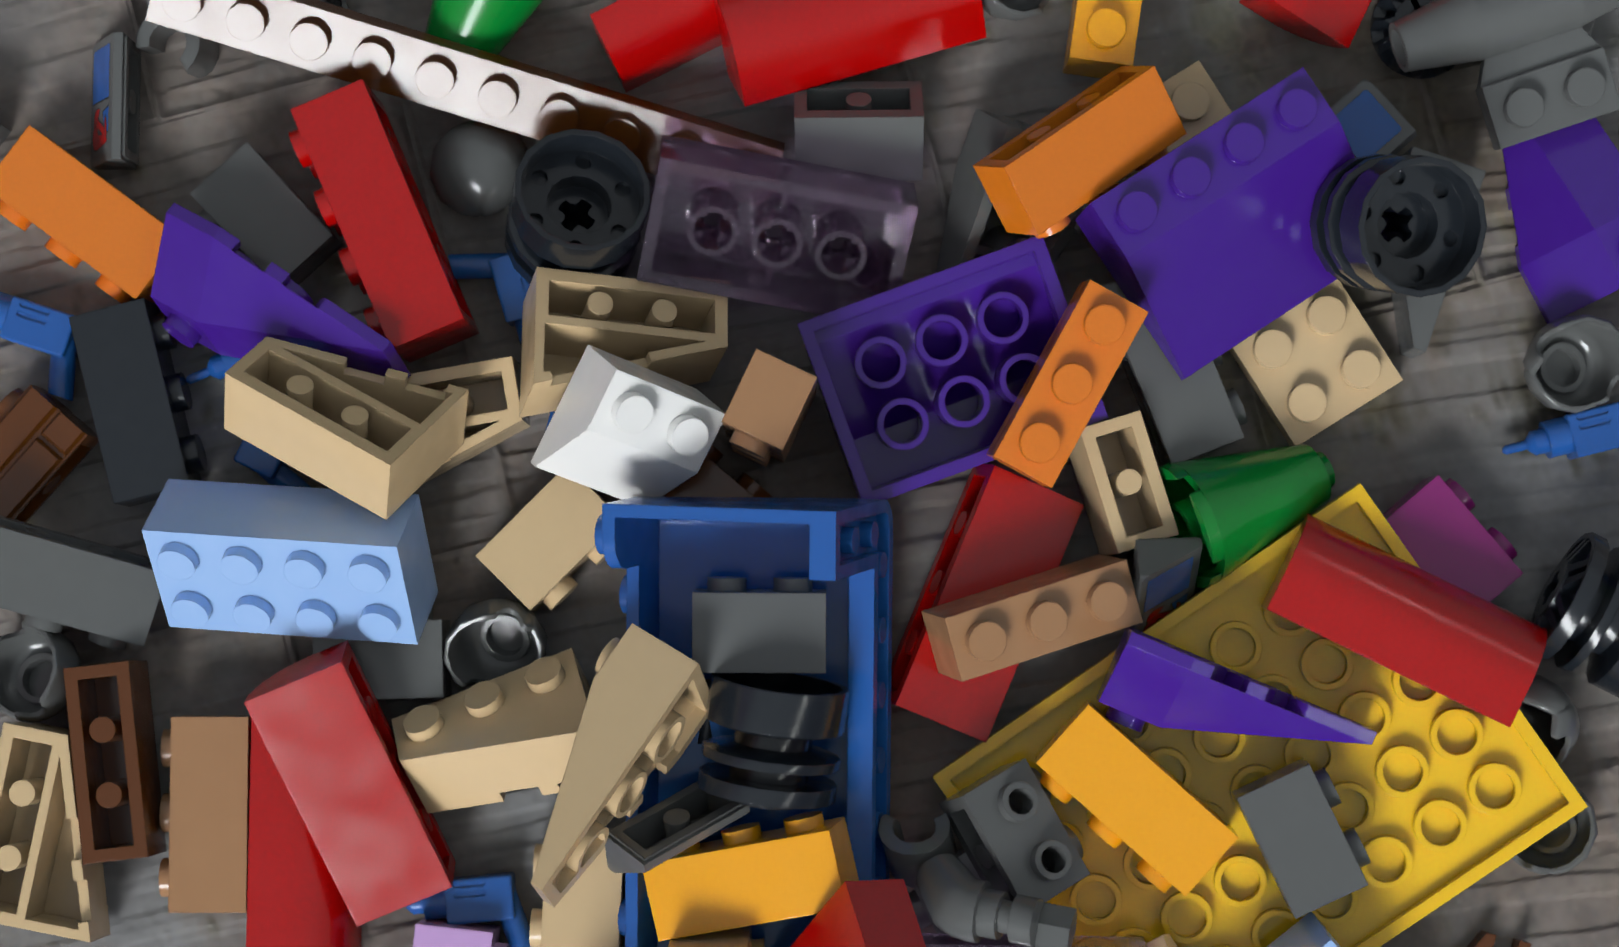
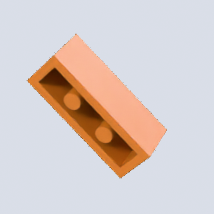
M1119 66L981 159L973 167L1006 232L1034 235L1036 238L1041 239L1054 235L1064 229L1071 221L1069 217L1071 213L1084 204H1090L1118 186V181L1133 170H1143L1168 154L1167 147L1187 133L1155 66Z
M29 125L0 162V214L25 232L32 223L51 236L44 247L71 267L76 269L83 260L101 273L94 284L121 304L130 302L132 298L136 300L145 298L155 303L150 295L164 223L53 140Z
M1092 280L1081 282L986 455L1040 485L1052 488L1144 322L1148 311Z

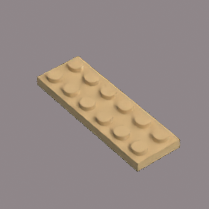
M1199 60L1163 82L1187 133L1167 147L1168 153L1232 113ZM1133 170L1131 173L1123 177L1121 181H1126L1127 179H1129L1130 177H1132L1140 171ZM1338 279L1229 350L1289 446L1302 444L1403 381Z

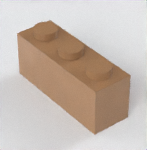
M756 348L721 421L726 436L730 438L729 443H731L730 447L733 448L732 451L764 467H767L771 458L784 463L816 396L817 377Z
M1101 554L921 611L938 673L961 682L1143 622L1127 560Z
M250 715L171 717V729L163 730L160 755L162 766L170 768V793L162 795L159 819L162 832H169V858L161 860L158 880L161 897H168V913H247L251 751Z

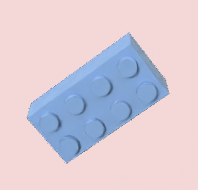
M168 479L141 530L169 627L418 645L438 594L419 494H412L385 520L332 489Z

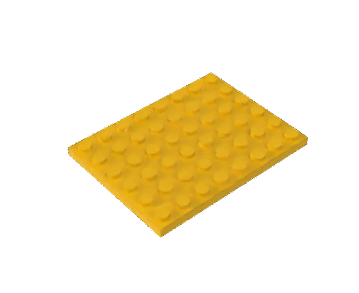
M1357 483L1312 514V516L1419 567L1361 483ZM1300 522L1220 582L1204 588L1148 627L1143 633L1365 725L1377 732L1372 745L1160 728L1148 722H1145L1142 731L1138 732L1112 721L1233 828L1239 838L1186 897L1173 885L1166 893H1163L1135 867L1142 858L1124 841L1114 849L1087 825L1086 822L1093 814L1077 799L1073 797L1065 805L1051 794L1050 803L1060 821L1075 833L1082 845V860L1090 874L1045 903L1077 909V924L1071 947H1140L1164 934H1170L1178 947H1267L1307 914L1295 919L1290 912L1232 791L1303 758L1310 764L1313 772L1323 767L1327 771L1342 802L1331 808L1342 832L1351 827L1355 829L1371 862L1360 868L1368 883L1367 886L1312 911V913L1341 947H1381L1588 806L1520 709L1511 727L1505 726L1261 607L1302 524ZM1117 649L991 734L986 743L981 741L934 773L932 777L944 795L949 798L1000 766L1026 758L1030 767L1036 769L1041 774L1044 770L1036 764V756L1087 699L1104 715L1106 714L1109 706L1098 702L1097 695Z

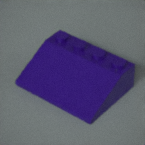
M1302 67L1091 202L1075 221L1128 301L1148 311L1143 322L1180 379L1184 380L1337 280V278L1325 270L1313 249L1309 221L1315 195L1328 175L1348 160L1355 158L1339 119L1304 67Z
M1033 237L797 324L858 498L887 500L995 460L986 455L1068 306L1044 238L1038 239ZM1102 398L1086 426L1109 418Z

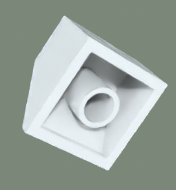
M588 344L531 463L537 468L621 500L639 496L662 497L698 473L722 425L721 421L725 412L696 388Z

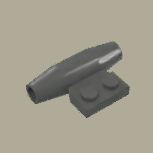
M1434 0L1389 25V39L1392 51L1399 67L1404 72L1481 61L1478 84L1475 91L1494 150L1503 149L1619 110V95L1604 47L1601 48L1582 28V26L1618 8L1619 0Z

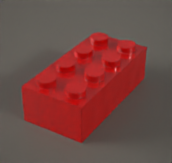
M363 79L290 109L297 125V129L288 132L293 149L303 168L309 167L315 179L319 178L322 188L313 191L317 206L327 226H334L340 237L343 236L347 244L346 248L338 250L343 268L353 286L359 285L363 294H368L372 307L363 310L368 327L391 341L397 353L410 363L479 334V330L460 285L453 275L449 259L386 110Z

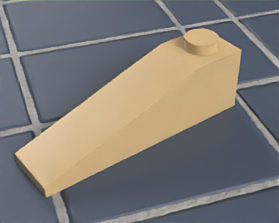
M633 623L621 639L615 637L604 647L595 667L597 674L594 676L531 880V885L543 901L553 907L559 903L604 849L609 836V828L606 827L614 816L621 818L626 815L630 818L643 803V794L641 793L646 785L647 777L655 768L666 775L680 759L707 719L709 688L699 663Z

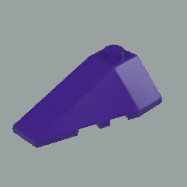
M1596 117L1501 149L1503 151L1508 188L1505 190L1508 210H1512L1518 243V246L1515 247L1518 269L1546 323L1548 324L1555 319L1564 317L1619 290V151Z
M173 203L165 215L150 296L166 316L162 326L177 341L189 348H193L197 343H200L220 355L242 358L267 336L347 357V367L385 377L387 369L390 368L408 373V378L411 376L391 341L327 298H321L314 306V302L308 293L291 280L290 273L273 262L270 263L265 271H262L250 258L238 251V248L241 246L240 240L223 228L176 203Z
M1131 627L1125 628L1097 695L1098 702L1109 706L1105 714L1106 718L1138 732H1141L1145 722H1148L1160 728L1372 745L1377 734L1376 731L1365 725Z

